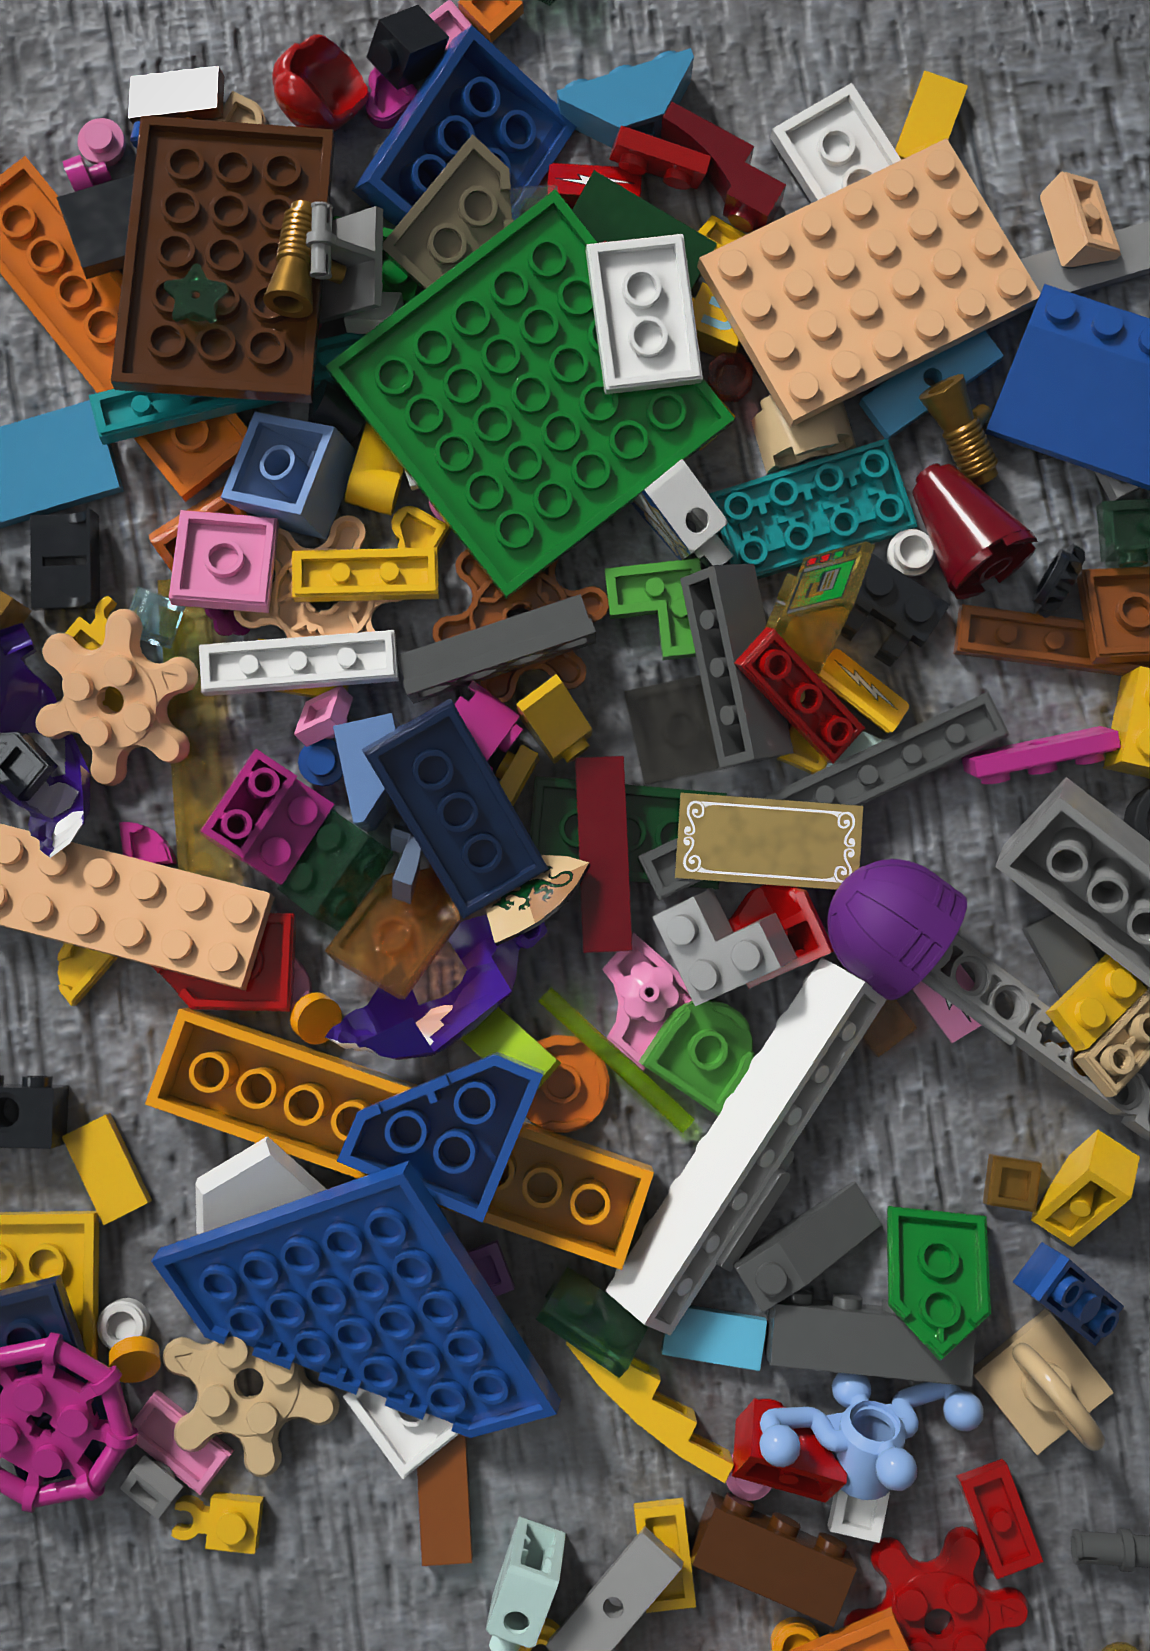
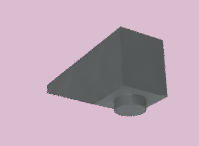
M854 1181L746 1248L740 1259L733 1265L763 1313L805 1287L882 1224Z

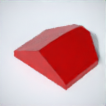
M765 884L748 892L732 917L728 920L733 932L776 913L797 955V958L783 967L746 983L748 989L834 952L830 939L807 890L793 886Z

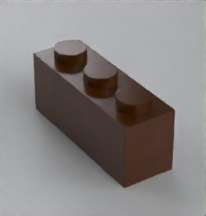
M711 1492L689 1546L692 1566L834 1627L857 1570L849 1551H847V1545L827 1533L820 1532L817 1538L800 1530L801 1526L798 1522L781 1513L773 1512L772 1516L769 1517L753 1510V1503L738 1498L731 1492H727L725 1497Z

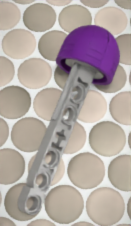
M901 859L880 860L862 866L841 883L830 904L827 921L828 934L837 958L851 974L864 980L873 990L887 1000L900 998L922 981L1008 1045L1014 1044L1104 1111L1112 1115L1124 1116L1121 1121L1122 1124L1141 1138L1150 1141V1085H1147L1143 1076L1137 1072L1127 1083L1128 1099L1124 1104H1120L1113 1097L1105 1098L1087 1075L1082 1076L1075 1070L1073 1066L1075 1050L1045 1013L1050 1007L1038 999V994L957 935L967 910V899L962 893L926 867ZM960 964L969 966L975 974V984L970 991L961 988L956 980V970ZM1000 992L1007 994L1014 1004L1013 1015L1008 1020L1002 1018L995 1008V999ZM1045 1025L1044 1034L1053 1042L1041 1044L1042 1034L1037 1030V1026ZM1066 1042V1043L1063 1044L1061 1047H1060L1058 1044H1056V1043Z

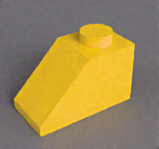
M557 674L516 704L520 720L554 764L562 758L567 763H570L590 747L586 740L592 736V727Z
M1097 1129L1068 1156L1037 1205L1036 1213H1032L1031 1221L1069 1246L1074 1247L1132 1198L1140 1156Z

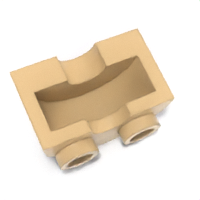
M769 395L760 401L762 411L757 413L751 421L766 474L798 466L801 462L813 457H828L856 448L844 402L790 428L772 396Z

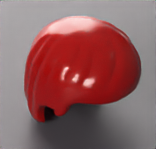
M315 34L300 44H293L274 64L272 80L276 102L284 115L296 127L333 129L336 132L349 122L368 101V87L352 59L336 43L324 35Z

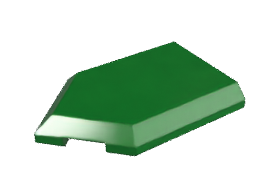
M888 1206V1306L933 1355L941 1361L991 1314L986 1216Z

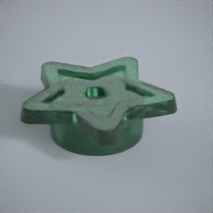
M194 264L184 279L167 280L164 282L165 291L175 300L172 317L176 322L187 318L191 321L199 322L206 320L214 323L217 319L218 300L229 291L226 283L208 280L200 264ZM194 292L200 293V297L197 299L192 298L191 295Z

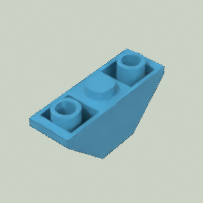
M691 48L680 52L666 51L657 55L652 61L636 66L622 65L613 69L609 74L595 79L574 80L563 89L557 90L559 112L577 126L576 131L611 148L621 125L661 138L663 115L671 102L679 105L691 82L694 60Z

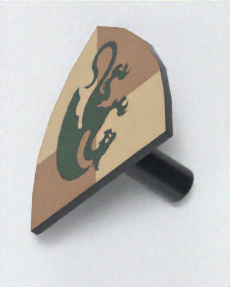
M541 855L548 870L485 906L496 946L542 924L566 902H569V898L579 888L591 866L590 863L568 856Z

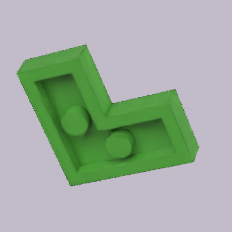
M699 558L605 568L604 570L609 603V618L618 619L657 614L662 661L696 657L680 578L701 571Z

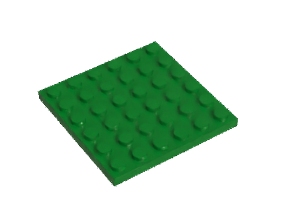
M556 189L325 365L327 372L506 600L634 501L649 485L681 459L684 461L729 427L735 420L704 378L701 383L605 394L585 251L587 244L597 242Z

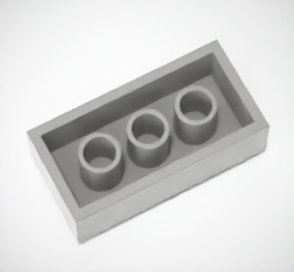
M1066 777L1003 845L995 867L1150 987V841Z

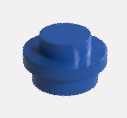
M325 738L302 748L298 758V766L302 776L308 782L316 786H330L343 777L337 743L335 741Z

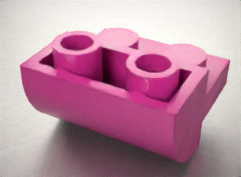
M255 749L200 830V833L233 858L241 860L276 884L282 885L333 808L334 803L296 779L297 775L258 749Z

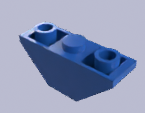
M1043 1242L1040 1243L1013 1280L1016 1286L1095 1346L1101 1338L1108 1336L1115 1329L1119 1321V1313L1124 1307L1074 1262Z

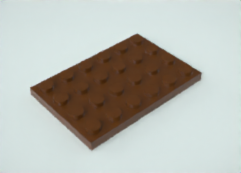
M141 115L111 383L115 390L313 404L323 279L312 278L313 311L307 317L290 318L271 311L264 304L263 297L277 266L276 255L285 211L290 209L291 204L297 200H305L311 203L327 202L330 204L335 148L333 129Z

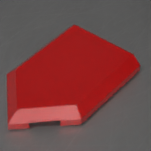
M269 914L246 991L162 968L152 967L171 985L190 1009L291 1012L296 942L295 914Z

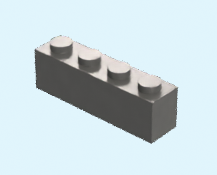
M754 564L713 565L680 578L719 768L755 763L794 753L787 719L734 664L740 655L767 627Z
M800 1289L769 1308L765 1356L770 1366L972 1386L977 1327L948 1355L939 1361L888 1306V1299H882V1306L863 1304L862 1297L840 1293L833 1294L832 1301L813 1299V1292Z

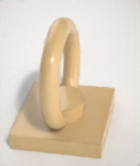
M1044 1309L974 1366L973 1376L1036 1455H1039L1068 1430L1089 1450L1098 1451L1103 1448L1105 1444L1104 1435L1089 1413L1114 1392L1048 1310Z

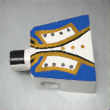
M683 459L649 485L631 503L678 559L683 560L694 552L703 565L708 568L713 565H723L733 557V554L716 534L728 524L727 519ZM686 519L695 524L696 533L688 529Z

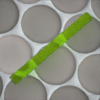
M552 987L539 998L538 1002L678 1131L683 1133L690 1127L694 1118Z

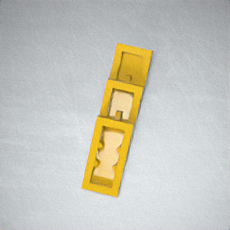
M570 1325L566 1333V1345L598 1386L639 1426L675 1454L725 1483L734 1466L730 1451L693 1432L697 1420L692 1408L656 1391L661 1382L659 1369Z

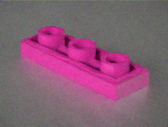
M1098 726L973 752L962 757L963 769L968 774L981 779V784H997L1010 780V772L1028 769V774L1031 775L1050 773L1058 770V762L1074 759L1076 765L1098 763L1105 760L1104 753L1120 748L1119 734L1117 730Z

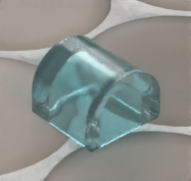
M137 586L129 610L134 611L142 622L143 631L140 640L171 649L185 606L171 605L168 596Z

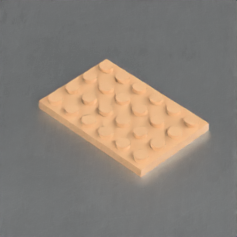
M947 138L699 257L697 265L790 428L1035 306L1040 296V291Z

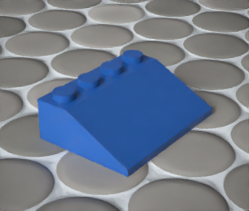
M471 25L452 39L352 191L371 207L377 206L382 208L383 217L397 226L473 134L509 168L511 214L514 221L549 170V165L553 164L577 126L561 115L557 103Z
M1044 284L985 434L1150 491V318Z

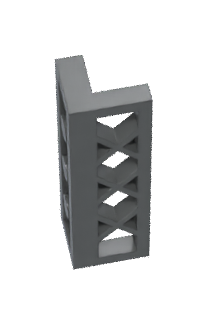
M579 594L396 656L404 677L402 682L406 694L415 704L469 686L473 680L478 683L595 644L596 631L592 619L588 617L582 596Z

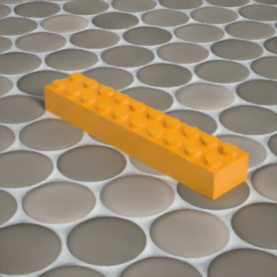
M179 1008L145 1105L254 1143L268 1136L289 1155L355 1178H361L368 1174L337 1162L357 1112L418 1085L202 1010ZM524 1122L483 1222L622 1270L654 1171L651 1165ZM437 1204V1205H438L439 1207H441V1208H444V1209L453 1211V1210H451V1209H449V1208H446V1207H444V1206H441V1205Z

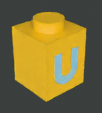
M702 282L696 298L692 297L699 350L733 364L741 342L708 285Z

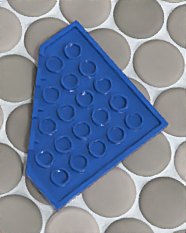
M410 1161L161 1247L151 1260L204 1337L224 1345L228 1337H237L242 1339L246 1345L254 1348L252 1356L289 1370L294 1362L319 1372L318 1381L355 1395L359 1388L387 1398L384 1406L423 1420L425 1413L451 1422L453 1423L452 1432L468 1438L557 1415L561 1402L560 1397Z

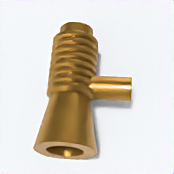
M305 200L294 201L291 204V208L284 213L276 255L277 266L263 297L264 304L271 311L290 318L307 317L313 311L312 277L310 276L311 248L306 246V234L311 231L312 208L311 202ZM331 260L332 277L327 280L340 285L345 277L346 266Z
M957 374L948 377L925 390L919 396V399L944 431L942 436L948 445V449L951 451V455L954 456L953 459L959 471L977 486L995 478L998 475L995 467L998 459L995 457V453L982 428L990 420L992 411L985 404H979L972 410L964 375Z

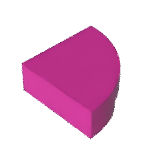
M119 822L123 855L164 866L177 864L171 846L157 831L138 823Z

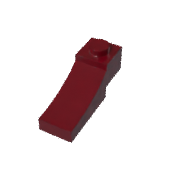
M671 102L662 117L661 139L711 156L705 176L716 188L725 203L723 216L727 217L735 228L746 233L753 232L770 224L781 207L786 184L750 165L754 150L753 145L680 105Z

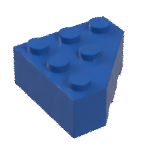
M496 1052L367 1106L357 1112L337 1162L369 1175L410 1161L437 1204L483 1223L545 1071Z

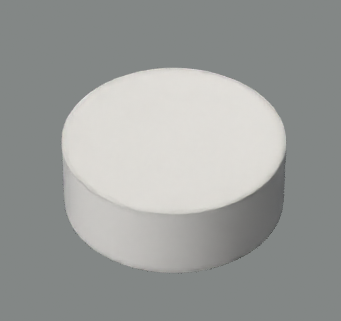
M121 1298L114 1301L101 1312L98 1318L97 1332L101 1342L111 1349L116 1343L125 1338L133 1336L146 1337L151 1325L149 1312L141 1302L132 1298Z

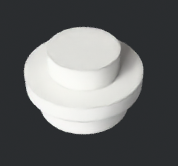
M907 529L896 534L890 541L887 549L889 564L908 577H917L927 572L934 563L936 556L929 536L916 529Z

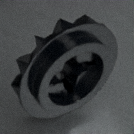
M1073 543L1066 551L1060 549L1055 555L1033 595L1032 601L1036 602L1035 614L1047 618L1060 608L1082 570V565L1085 561V551Z

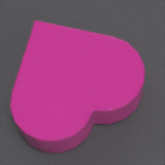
M374 67L368 78L371 93L366 103L367 115L374 126L381 129H390L396 125L418 90L413 84L397 90Z

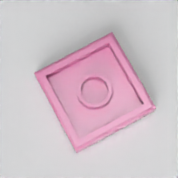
M180 510L169 591L170 604L174 606L269 613L279 530L278 518Z

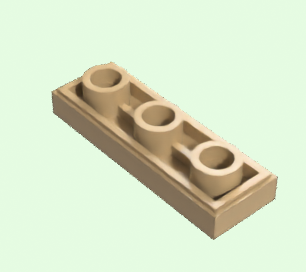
M1146 984L1144 986L1147 988V991L1088 1049L1082 1050L1074 1058L1105 1098L1116 1096L1150 1059V987Z

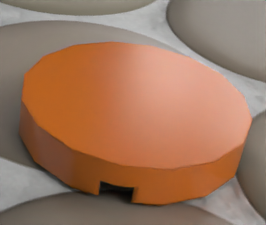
M556 1034L538 1040L561 1064L537 1090L526 1117L538 1127L550 1132L568 1133L586 1127L600 1114L608 1099L610 1077L604 1059L591 1044L576 1036Z

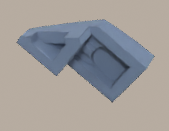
M401 818L400 824H395L391 831V850L402 854L392 879V898L411 904L418 881L422 850L405 821Z

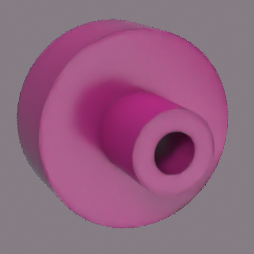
M81 154L62 161L75 192L113 180L104 161L87 167Z

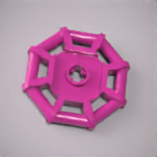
M52 1332L48 1338L0 1347V1384L4 1387L0 1393V1459L4 1458L29 1473L27 1480L24 1481L0 1467V1493L21 1504L22 1511L33 1513L37 1507L82 1498L94 1501L104 1494L105 1483L126 1451L136 1445L138 1430L131 1424L119 1380L122 1373L116 1366L108 1367L63 1341L62 1334ZM42 1360V1368L35 1374L25 1375L27 1371L18 1372L15 1367L16 1365ZM59 1365H62L67 1369L71 1370L72 1372L78 1374L79 1376L88 1380V1382L85 1384L77 1378L66 1373L65 1371L59 1369ZM102 1396L108 1420L99 1419L97 1412L94 1416L91 1406L94 1397ZM43 1412L48 1413L52 1417L49 1424L53 1429L38 1427L33 1421L32 1416L40 1417ZM92 1439L106 1443L105 1448L94 1464L84 1454ZM64 1469H69L74 1479L43 1485L44 1478L54 1477Z

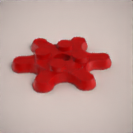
M960 1526L948 1532L941 1553L935 1559L928 1562L912 1558L898 1539L884 1537L880 1539V1543L876 1542L872 1546L870 1559L874 1569L885 1580V1597L875 1607L852 1610L846 1616L843 1627L892 1607L911 1651H986V1643L994 1632L1003 1628L1018 1627L1026 1621L1029 1613V1604L1025 1595L1014 1587L989 1590L977 1583L974 1568L981 1555L982 1545L975 1531L968 1527ZM935 1609H944L951 1614L949 1623L940 1631L941 1634H936V1632L930 1631L924 1626L927 1614Z

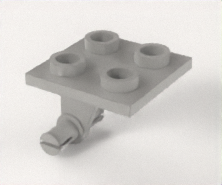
M327 202L311 203V231L306 234V246L311 248L310 276L312 278L315 277V279H323L319 324L382 307L383 209L374 206L332 221V204ZM331 260L346 266L345 277L340 285L327 280L332 277Z

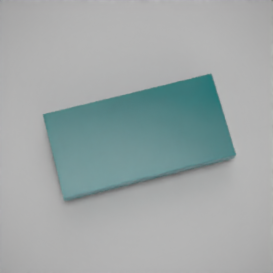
M887 439L709 493V496L728 522L727 525L718 531L719 538L733 554V557L727 561L728 565L754 564L757 580L803 566L808 559L818 557L817 561H819L820 557L824 554L832 553V557L836 551L845 549V552H847L850 547L858 545L864 547L892 538L901 531L918 527L889 440Z

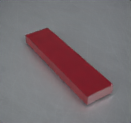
M624 756L575 758L579 860L589 862L591 865L580 884L583 953L632 951Z

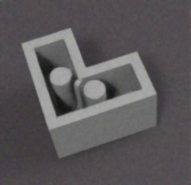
M713 888L652 916L695 1006L775 971L797 958L776 913L733 932Z

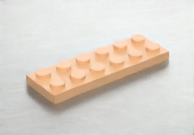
M0 824V926L246 991L275 896L271 893L71 842L50 858L40 850L39 840L31 836L30 831Z

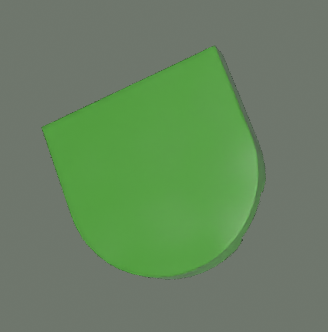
M711 999L695 1006L693 1001H690L678 1007L669 1015L638 1062L719 1116L726 1099L734 1093L749 1070L750 1063L754 1058L753 1039L749 1023L740 1012L723 1002Z

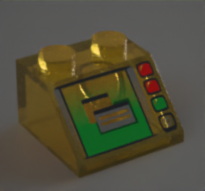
M867 541L804 558L796 576L787 573L776 598L784 602V605L775 602L765 625V628H774L811 670L817 674H820L856 601L875 547L874 544Z

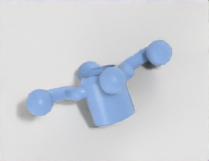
M837 1373L832 1382V1392L835 1400L841 1406L847 1408L844 1412L825 1415L814 1407L768 1409L762 1414L760 1420L763 1434L759 1444L761 1455L769 1464L776 1467H786L795 1462L801 1450L799 1436L793 1429L811 1428L818 1442L827 1450L833 1451L832 1454L847 1473V1483L841 1490L849 1496L861 1500H876L886 1496L890 1490L903 1491L911 1487L917 1478L916 1461L909 1452L903 1449L905 1439L913 1437L918 1430L919 1420L913 1409L914 1407L945 1399L943 1411L946 1421L956 1430L968 1432L977 1428L983 1420V1406L977 1396L970 1391L962 1390L959 1385L923 1382L904 1388L894 1395L890 1404H883L869 1400L871 1384L866 1375Z

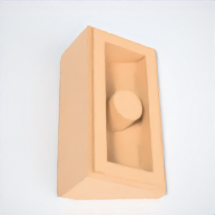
M1061 171L1040 195L1060 264L1063 267H1076L1116 260L1121 255L1120 248L1098 182Z

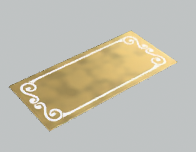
M681 793L675 878L837 890L851 873L860 868L863 806Z

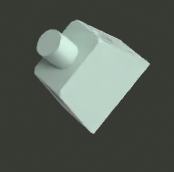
M519 1516L494 1589L487 1620L486 1631L492 1635L489 1643L491 1651H519L520 1646L527 1648L536 1646L560 1581L565 1532Z

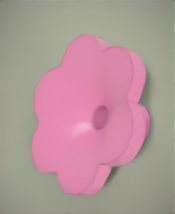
M638 962L632 967L631 974L623 977L618 984V992L625 999L623 1008L628 1016L632 1018L644 1016L650 1022H659L665 1017L666 1009L675 1006L679 1000V992L672 985L673 973L665 966L653 968L647 962ZM648 987L654 991L651 997L645 995V989Z

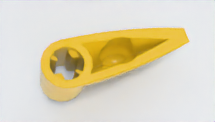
M366 422L348 480L345 503L392 516L401 487L403 467Z

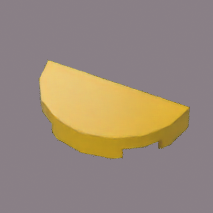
M64 943L57 956L59 961L57 973L60 981L58 986L61 994L71 1006H76L118 957Z

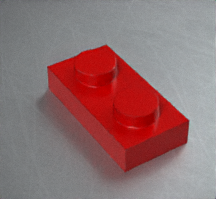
M621 125L609 160L619 163V167L628 173L644 175L647 172L663 178V182L672 188L688 190L690 187L698 188L707 173L711 156Z
M1003 1459L956 1475L991 1572L996 1579L1044 1562L1009 1467Z

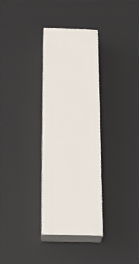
M394 630L199 645L201 693L204 696L399 681L396 634Z

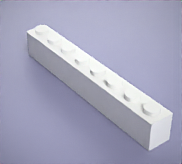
M821 957L815 968L805 977L802 988L788 1010L778 1019L775 1030L762 1050L752 1059L749 1070L734 1093L726 1099L718 1118L708 1133L699 1141L696 1152L685 1169L671 1184L669 1193L653 1218L645 1224L642 1235L625 1259L622 1270L616 1269L615 1277L605 1291L644 1325L671 1336L716 1266L718 1258L773 1173L783 1162L887 999L873 990L864 980Z

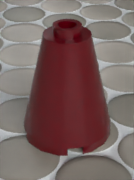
M935 463L925 468L916 477L915 481L917 484L912 494L949 590L956 599L965 600L980 595L986 591L981 585L982 583L993 577L1001 583L1023 566L1033 555L1036 548L1032 543L1038 542L1033 532L953 465L945 464L941 466L939 463Z

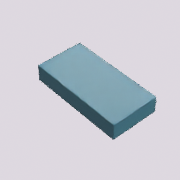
M690 1305L671 1336L663 1334L661 1354L760 1371L767 1319L760 1316Z

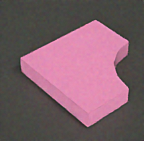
M633 933L632 951L617 952L602 969L613 983L618 1000L616 1022L606 1038L644 1071L646 1067L638 1061L669 1015L678 1007L692 1001L679 972ZM638 962H647L653 968L665 966L673 973L672 985L679 992V1000L675 1006L666 1009L665 1017L659 1022H650L644 1016L632 1018L624 1011L625 999L618 992V984L623 977L631 974L632 967ZM648 987L645 989V995L651 997L654 991Z

